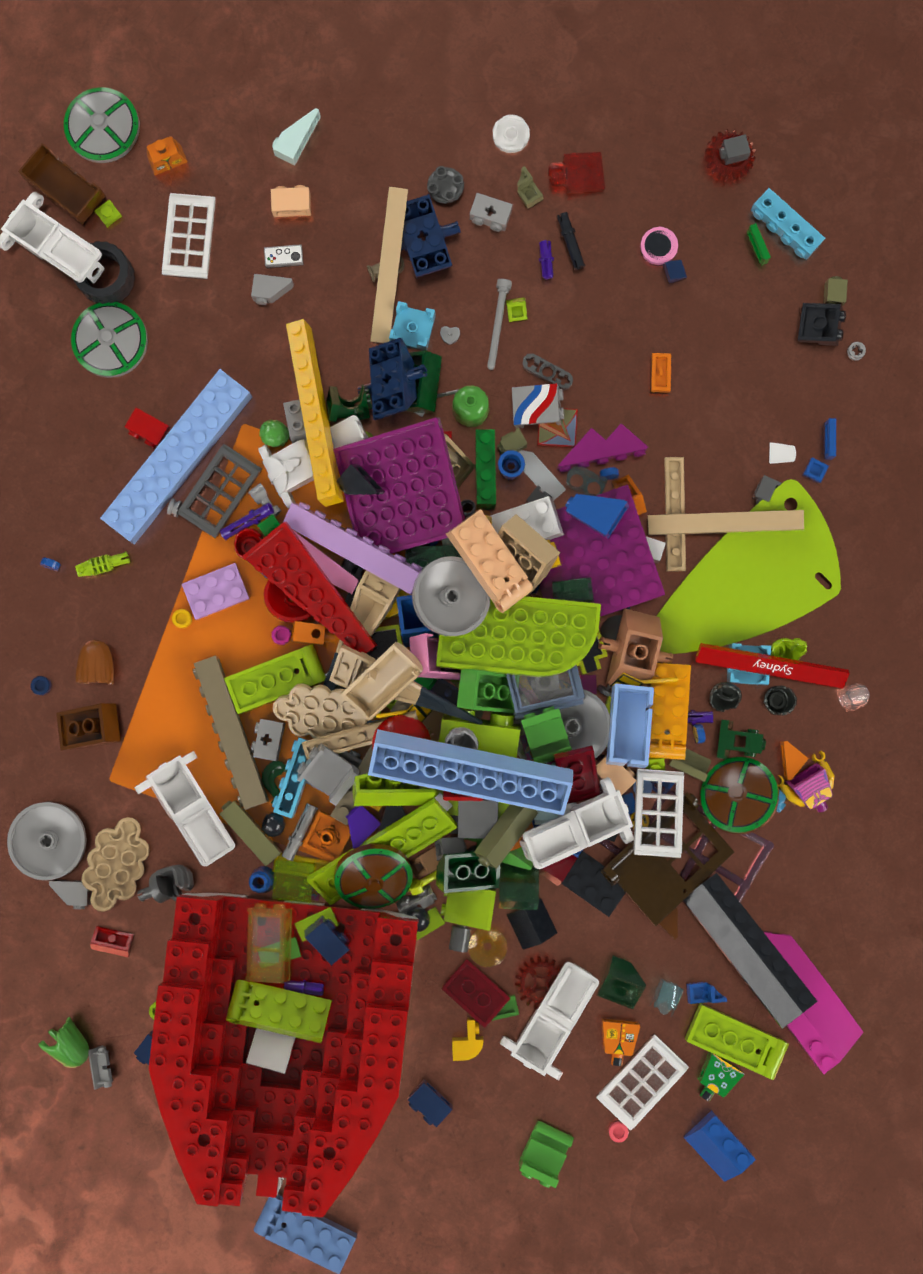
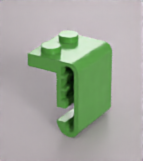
M554 706L543 709L542 714L530 713L524 716V720H521L534 762L546 764L555 761L554 754L572 750L559 708L554 709Z
M538 1120L520 1157L519 1171L528 1179L535 1178L539 1180V1183L547 1188H550V1186L556 1188L559 1182L558 1174L567 1157L566 1152L572 1146L574 1137Z

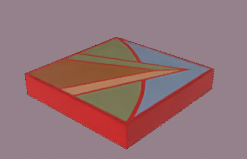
M564 408V419H561L562 425H557L556 422L539 424L537 446L574 448L576 446L578 409Z

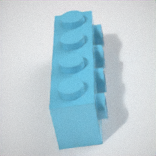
M770 188L765 191L751 208L753 216L758 220H762L771 232L778 234L781 241L786 245H790L800 258L807 260L825 239L822 234Z
M298 738V741H294L291 750L294 752L292 759L287 761L285 770H287L285 778L282 777L279 784L281 789L279 796H275L272 807H275L274 813L289 818H294L306 784L304 778L301 782L297 780L298 767L302 762H307L302 742L307 740L303 738Z

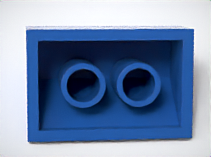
M712 1110L684 1136V1139L724 1182L742 1174L756 1160L753 1154Z

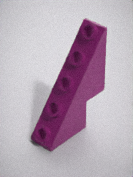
M620 424L606 440L591 428L561 461L557 469L560 472H567L571 470V467L586 468L590 466V463L597 462V465L608 463V460L616 458V461L627 459L629 455H634L635 457L644 456L648 446L623 424Z

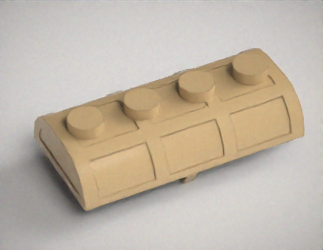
M395 642L353 681L340 696L359 711L366 720L371 721L423 671L422 664L405 646Z

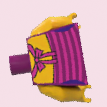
M819 751L821 759H817L816 755L812 754V760L816 764L797 774L792 780L786 781L788 785L784 784L782 776H777L782 781L778 787L781 788V791L790 802L800 807L806 806L809 810L816 808L818 812H824L828 809L825 801L833 796L832 788L835 775L828 762L824 761L825 753Z

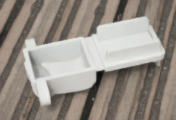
M33 192L26 201L23 199L17 208L8 216L9 219L1 228L3 232L0 235V248L6 251L11 248L14 242H17L75 281L81 283L87 277L92 283H95L105 269L98 262L102 256L101 251L40 211L39 208L44 202V197L41 194ZM98 268L97 274L92 277L93 271Z
M355 415L330 427L334 449L368 438L359 418ZM304 439L285 447L273 455L267 445L258 448L263 464L268 472L269 480L274 485L279 497L282 498L287 508H290L291 504L295 503L291 492L314 480L307 440Z
M192 751L182 758L179 755L170 762L160 765L157 770L146 776L145 781L134 788L138 794L149 787L152 788L167 815L174 820L202 866H208L233 850L235 843L186 764L197 758L195 752Z
M609 777L600 780L603 790L601 795L579 803L571 808V812L523 833V840L519 841L526 859L532 861L535 868H545L618 833L625 844L634 840L630 829L633 827V824L628 814V807L623 801L620 790H615L613 782Z
M566 962L538 1010L536 1009L517 1042L503 1036L500 1044L510 1050L511 1056L521 1061L524 1066L534 1069L543 1076L547 1073L559 1080L563 1072L554 1067L552 1063L599 985L598 979L575 963Z

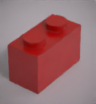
M138 408L134 409L124 426L129 431L128 434L137 440L141 437L145 440L144 443L153 449L161 443L172 429L169 425Z

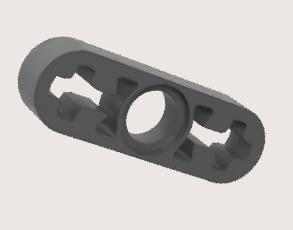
M527 354L523 358L522 366L530 374L549 384L557 383L560 389L568 390L572 386L573 377L569 372L535 354ZM534 359V364L537 366L542 363L539 372H536L537 367L534 365L528 367V362L526 361ZM545 367H550L553 370V374L550 377H546L543 375L542 370ZM556 372H559L558 377L561 379L567 377L569 384L561 385V380L556 378V381H553Z

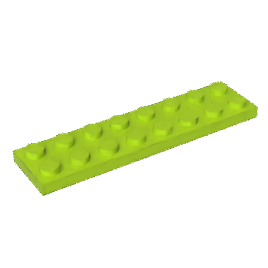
M433 798L370 837L360 846L385 844L397 848L409 858L458 827L456 821ZM346 853L307 876V882L330 905L342 899L335 888L334 872L339 860Z

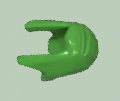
M71 1017L67 1018L65 1024L58 1032L53 1029L48 1031L57 1041L56 1045L48 1046L44 1040L38 1044L43 1051L67 1068H76L82 1065L89 1056L88 1043Z

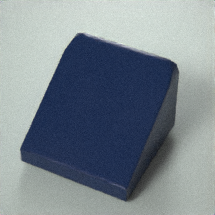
M682 260L664 262L663 267L668 283L687 278Z

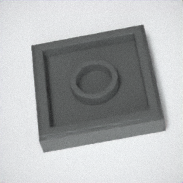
M483 799V801H458V838L484 839L498 821V802Z

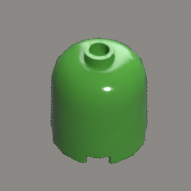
M473 385L459 389L454 395L452 402V413L455 420L468 428L477 427L484 423L490 411L486 393L481 388Z

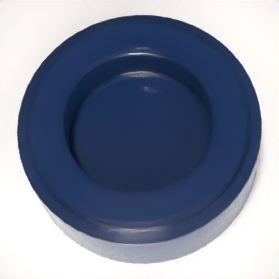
M37 676L31 682V690L37 695H46L51 690V682L47 677Z

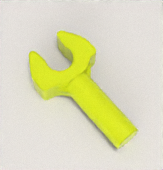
M436 871L420 880L413 878L408 892H411L412 896L424 892L423 887L436 880Z

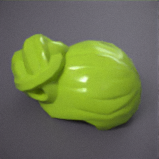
M781 638L773 642L771 646V656L799 660L807 652V643L800 638H794L793 640Z

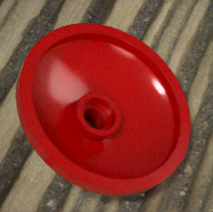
M269 580L267 581L264 588V602L268 611L274 617L290 623L295 621L301 622L312 617L295 602H290V598L280 588Z
M404 714L394 715L385 719L376 728L372 738V749L377 729L431 740L426 726L419 719L406 717Z

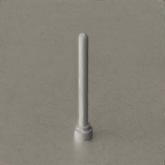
M497 279L496 288H498L499 296L487 366L489 370L495 368L506 294L509 293L512 287V281L507 279Z

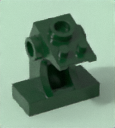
M362 384L359 395L352 400H346L339 395L337 387L329 386L326 399L328 420L336 422L337 418L346 419L352 415L357 416L359 420L370 418L369 410H372L369 389L365 390L364 384Z
M721 720L717 758L729 759L730 750L745 752L744 756L756 757V754H761L762 750H765L766 739L763 738V734H759V730L748 729L747 732L733 731V721ZM736 735L746 736L745 748L735 747Z

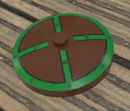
M733 757L718 763L708 772V776L701 787V804L708 819L719 829L731 834H748L761 829L772 819L779 803V788L775 777L764 764L748 757Z
M367 844L354 848L339 860L334 872L335 888L339 896L353 906L366 909L382 908L397 902L408 892L413 879L412 867L406 855L397 848L385 844Z

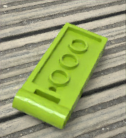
M311 644L224 679L237 714H242L274 702L280 696L289 695L291 689L297 684H306L310 687L325 681L326 676L314 644ZM296 669H299L298 674L295 673Z
M237 980L226 1021L322 1043L332 1000L256 982Z
M699 1003L685 1036L687 1042L771 1080L775 1079L789 1046L788 1042L702 1003Z

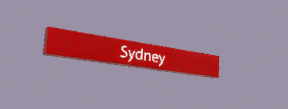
M700 643L695 657L697 663L844 689L850 675L848 669Z

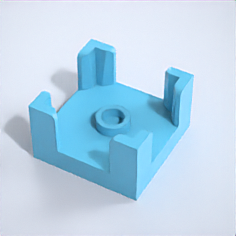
M398 301L393 329L390 331L389 340L402 338L406 347L427 351L436 316L435 310L426 308L425 312L408 308L407 303Z
M729 644V648L771 655V646ZM727 668V682L769 685V675Z

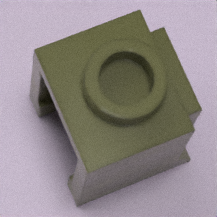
M517 428L515 433L512 431L501 437L497 448L502 455L510 450L519 452L527 448L528 443L520 429Z

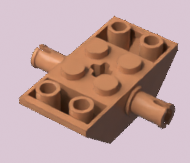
M623 609L617 639L601 637L599 641L606 643V645L598 643L599 649L613 651L606 684L612 685L623 672L639 680H651L654 676L657 662L672 663V660L665 658L673 659V654L660 651L663 640L660 617Z

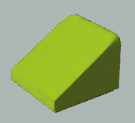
M524 297L506 300L509 322L528 319Z

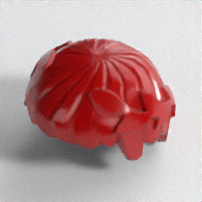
M245 528L238 532L234 540V548L237 555L242 558L245 553L263 539L262 535L252 528Z

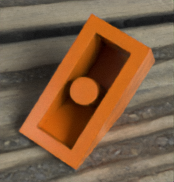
M629 474L611 482L614 489L628 485L638 515L647 512L643 495Z

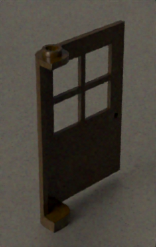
M688 792L683 794V814H686L700 831L686 844L682 841V853L686 851L700 868L686 882L671 866V863L676 858L671 857L667 861L664 857L634 855V840L601 870L602 875L612 886L618 883L654 926H657L734 853L733 849L697 810L698 799ZM674 802L666 811L675 812L676 802ZM661 816L660 828L672 829L671 826L675 823V817ZM657 819L648 827L656 828ZM643 831L641 844L653 845L652 843L656 840V832ZM702 834L718 851L704 865L688 848Z

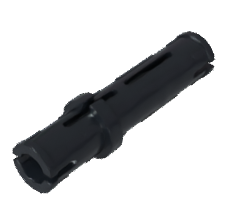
M568 212L561 213L556 216L562 231L560 233L561 237H564L574 270L582 269L586 265L584 264L574 234L576 232L575 228H572Z

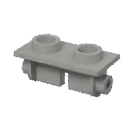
M430 884L424 886V892L412 896L411 894L402 897L396 903L399 913L407 915L418 904L423 909L434 904L437 897L433 893Z
M104 1046L88 1050L94 1090L101 1087H111L113 1082L111 1068L107 1069V1065H110L109 1051Z

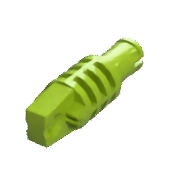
M125 551L113 556L105 554L88 559L75 566L78 577L94 576L112 571L116 566L129 564V558L122 559L128 557V553Z

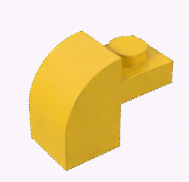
M467 1017L468 1037L452 1038L453 1061L470 1060L476 1057L483 1047V1036L476 1037L475 1035L479 1034V1023L475 1022L473 1017Z

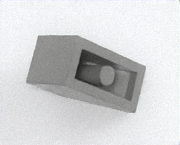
M254 274L251 297L259 305L274 303L294 287L292 278Z
M54 879L49 881V886L67 905H72L73 909H85V906L91 905L92 891L83 886L82 880Z

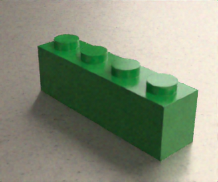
M476 429L475 431L476 510H495L496 507L495 429Z

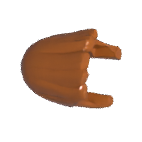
M90 640L82 647L76 668L77 683L105 682L107 685H113L114 666L109 646L104 642Z

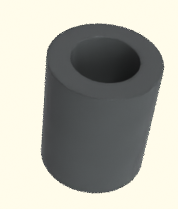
M459 924L452 925L449 949L458 952H468L471 928Z

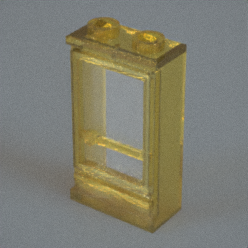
M256 903L254 907L247 908L248 944L247 976L245 981L285 983L290 981L292 908H285V904H273V907H266L264 903Z

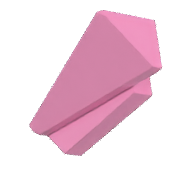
M295 532L331 583L353 594L359 580Z

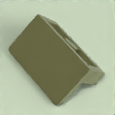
M686 748L685 760L670 759L667 765L705 782L711 760Z

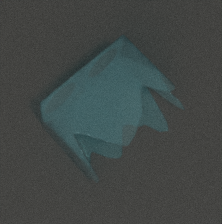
M573 467L567 474L565 486L584 495L596 496L588 492V485L591 482H597L601 487L597 495L602 494L607 478L598 476L584 467ZM575 474H579L583 478V484L580 487L572 486L570 483V478Z
M661 978L651 1003L655 999L654 1008L658 1007L663 1015H666L672 1009V1017L684 989Z

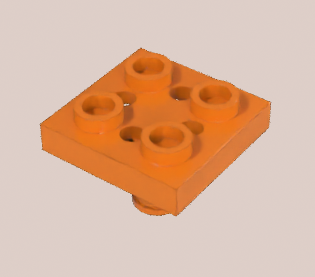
M319 811L302 846L333 861L342 855L350 838L349 825H345L330 815Z

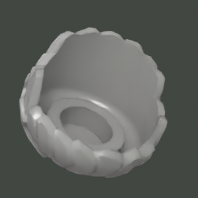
M454 728L445 738L446 744L478 749L477 737L468 728Z

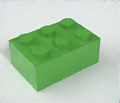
M461 669L457 707L514 713L506 674ZM515 675L517 687H519L520 675Z

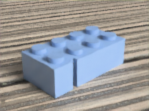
M614 684L612 687L606 764L624 766L627 763V767L646 768L648 766L653 710L649 708L653 705V687Z

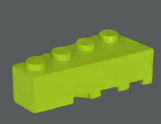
M368 773L355 776L352 789L354 806H422L432 800L436 793L433 788L368 775Z

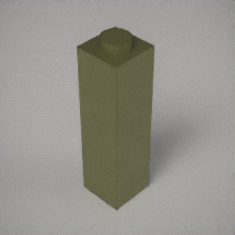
M229 800L221 807L223 811L219 815L265 866H268L282 853L279 847L262 831L261 827L240 806L237 800L233 802Z
M510 804L474 851L479 857L478 861L485 867L491 866L497 869L537 816L538 812L535 809Z

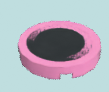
M655 227L648 230L642 237L640 249L646 261L659 266L663 265L664 262L672 261L676 256L678 240L675 234L668 228Z

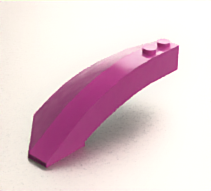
M764 932L818 1001L789 1023L787 1027L816 1067L825 1074L840 1063L863 1034V1031L792 936Z

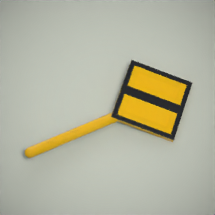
M623 672L609 686L613 687L614 684L642 686L649 683L677 682L679 679L639 680Z
M412 704L407 710L377 714L376 718L401 715L416 710L418 719L423 722L433 710Z

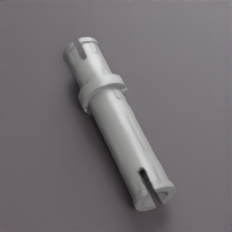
M306 804L292 836L288 838L289 842L282 857L290 861L294 860L296 852L302 846L303 838L318 810L317 807Z

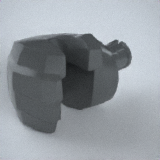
M184 865L164 867L151 875L149 887L137 891L138 895L142 894L138 898L141 902L150 898H154L158 903H164L171 898L176 901L177 896L182 894L180 889L190 892L194 887L193 874Z

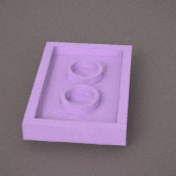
M236 563L182 584L195 620L250 599Z

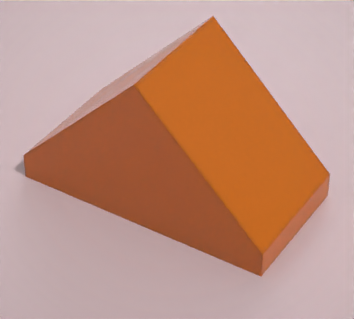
M780 741L784 780H792L809 758L788 741Z

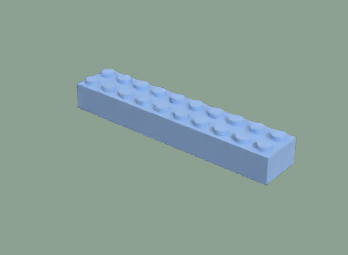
M219 369L100 519L135 545L252 399L251 393Z
M377 729L368 775L559 815H564L573 785L572 769Z

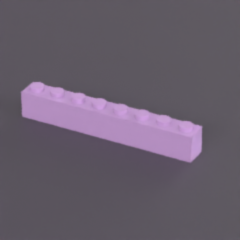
M306 503L291 504L284 521L293 530L403 591L412 594L414 582L423 567L415 563L409 564L405 562V557L399 554L394 556L389 553L390 549L379 545V547L374 545V541L368 537L363 536L361 538L354 529L341 527V522L335 519L330 521L325 518L326 514L318 510L315 512L310 510L311 506Z

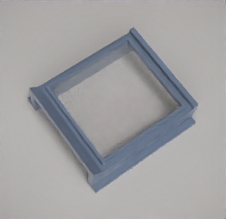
M577 665L566 672L548 677L506 674L514 706L515 720L522 719L525 715L534 712L536 715L542 714L543 709L554 706V709L559 708L561 710L584 704L583 699L585 695Z

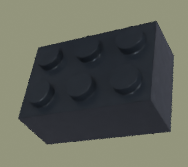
M582 851L561 884L610 917L625 895V891L618 883L612 886L601 873L605 866Z

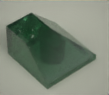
M612 956L605 970L597 996L634 1009L646 988V984L631 962Z

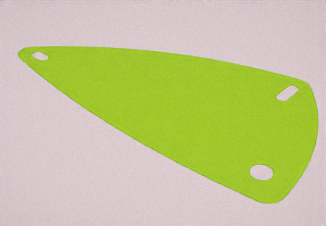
M792 479L784 481L774 490L769 502L762 500L749 512L787 511L784 506L786 499L794 498L798 504L795 510H804V530L726 533L690 572L658 613L657 617H660L663 634L660 651L672 654L698 651L700 643L725 646L753 638L806 615L839 594L841 590L840 568L831 532L818 506L798 481ZM816 573H822L832 584V587L826 589L815 578Z

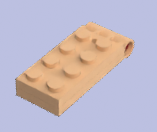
M481 509L446 533L499 612L504 613L533 591V586L527 579V575Z

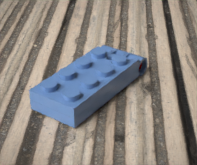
M279 1194L276 1198L268 1197L253 1229L254 1232L287 1250L340 1274L357 1238V1233L325 1217L302 1216V1213L282 1211L283 1197Z

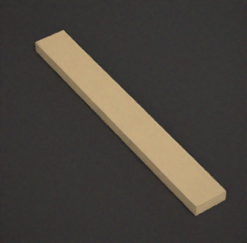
M389 187L371 342L386 343L390 341L389 335L392 326L408 189Z
M804 510L648 515V535L804 530Z

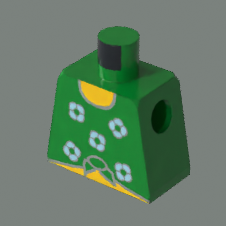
M708 1052L698 1077L699 1082L705 1086L700 1096L710 1102L715 1093L724 1098L744 1076L743 1071L724 1058Z

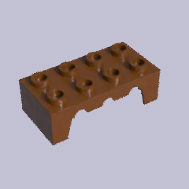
M43 143L39 145L18 171L25 181L80 224L87 220L105 198V194L100 187L93 182L91 184L83 176L75 172Z

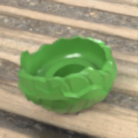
M268 420L261 425L259 436L265 445L279 447L280 445L284 446L288 441L289 430L287 426L278 420Z

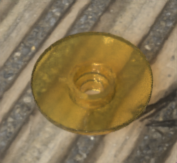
M490 928V931L479 929L470 938L469 954L473 961L480 966H495L506 956V939L500 931L494 928ZM490 943L492 947L486 950L484 945Z

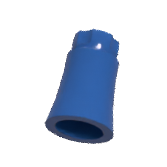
M506 451L498 460V468L504 478L512 480L523 472L525 460L517 451ZM513 465L515 468L510 470L507 466Z
M267 866L257 867L249 878L251 890L256 893H267L273 890L277 883V876L272 871L273 869ZM260 877L264 880V884H259L258 879Z

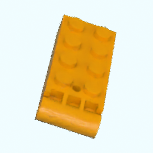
M657 663L652 679L678 678L679 680L677 682L651 683V687L654 688L653 705L649 708L653 709L650 758L685 760L691 665Z

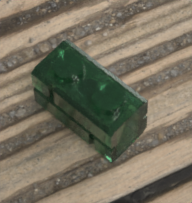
M591 577L552 582L554 599L587 603L595 602Z

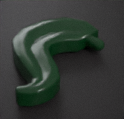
M282 761L271 762L262 772V783L274 799L280 793L275 784V778L282 775L283 772L287 773V770H285L286 765Z

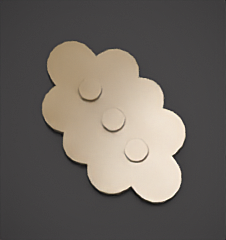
M297 684L291 689L289 695L278 697L273 704L275 716L280 720L288 721L291 732L300 737L310 734L315 739L361 726L368 722L359 711L340 696L344 689L331 691L325 685H317L311 688L306 684Z
M133 818L121 819L115 826V829L106 828L101 830L95 837L96 848L92 849L87 855L89 867L84 870L81 880L83 886L92 891L90 901L93 908L97 911H108L114 907L117 899L127 900L134 896L137 887L135 881L144 874L142 862L148 857L150 849L148 843L139 838L140 824Z

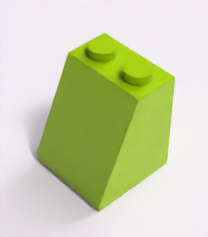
M496 889L444 893V896L447 897V902L442 904L440 916H444L445 922L490 931Z

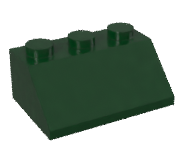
M426 350L410 352L414 366L418 367L423 364L427 369V372H424L427 373V376L416 379L417 398L408 410L405 411L417 413L435 412L442 356Z
M474 852L443 854L437 865L436 886L443 893L499 888L500 865L497 869L491 866L485 867L478 861L479 857Z

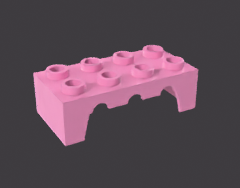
M428 633L409 638L410 652L418 658L423 667V671L418 677L460 680L461 673L441 672V667H436L439 638H429L433 634Z

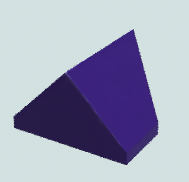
M355 806L346 816L353 849L359 847L381 825L380 820L364 806Z

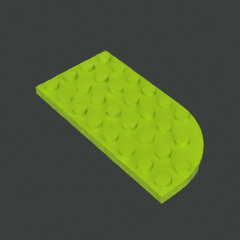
M525 596L504 613H501L490 599L486 617L473 631L452 637L439 635L436 667L474 669L532 677H548L566 672L583 660L592 648L599 629L601 604Z

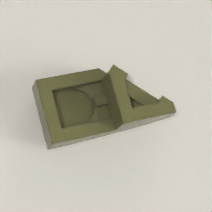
M525 166L522 167L520 180H518L517 192L528 209L544 198L533 182L531 174Z

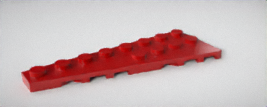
M287 522L281 523L242 556L244 560H247L255 567L254 569L267 577L272 584L280 588L304 611L306 610L317 622L325 626L331 634H334L344 642V645L366 654L377 647L372 637Z

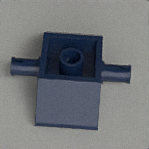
M429 194L409 200L406 203L401 251L405 250L407 252L416 278L452 267L444 240L445 237L461 233L458 221L444 226L439 225ZM421 237H426V240L422 241Z
M402 338L369 348L371 383L365 384L364 388L365 390L369 389L370 395L372 394L373 419L378 420L408 410L417 398L416 379L427 376V373H424L427 372L426 367L423 364L418 367L414 366V361ZM362 385L358 386V394L360 393Z

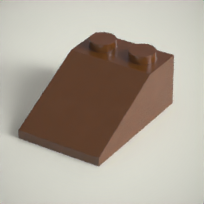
M100 703L56 713L61 751L120 742L116 703Z

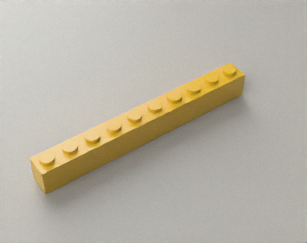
M304 319L286 324L317 499L327 507L344 501L340 484L337 482L339 474L333 450L312 329Z

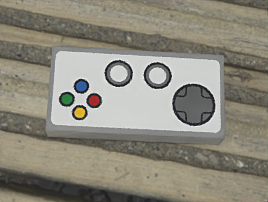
M302 245L264 247L266 268L303 265Z

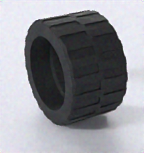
M105 241L90 243L101 251L102 256L99 261L112 259L118 262L120 266L119 276L112 285L101 289L91 287L87 277L81 283L74 280L75 284L90 301L92 300L96 304L123 301L130 294L134 286L135 272L131 266L132 264L116 245Z

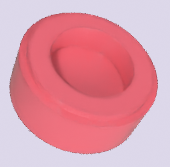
M621 1121L613 1122L609 1126V1136L614 1142L621 1143L627 1139L629 1134L628 1128Z

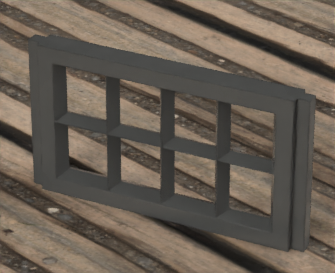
M223 444L179 508L177 514L216 539L220 530L225 526L260 474L262 468ZM223 457L235 464L229 474L217 467ZM238 466L250 474L244 484L232 477ZM214 470L226 478L220 488L208 481ZM229 480L241 488L235 498L223 491ZM205 484L216 491L210 502L199 495ZM220 494L231 501L225 512L214 505ZM195 498L207 505L201 516L189 509ZM210 508L222 515L216 526L204 518Z

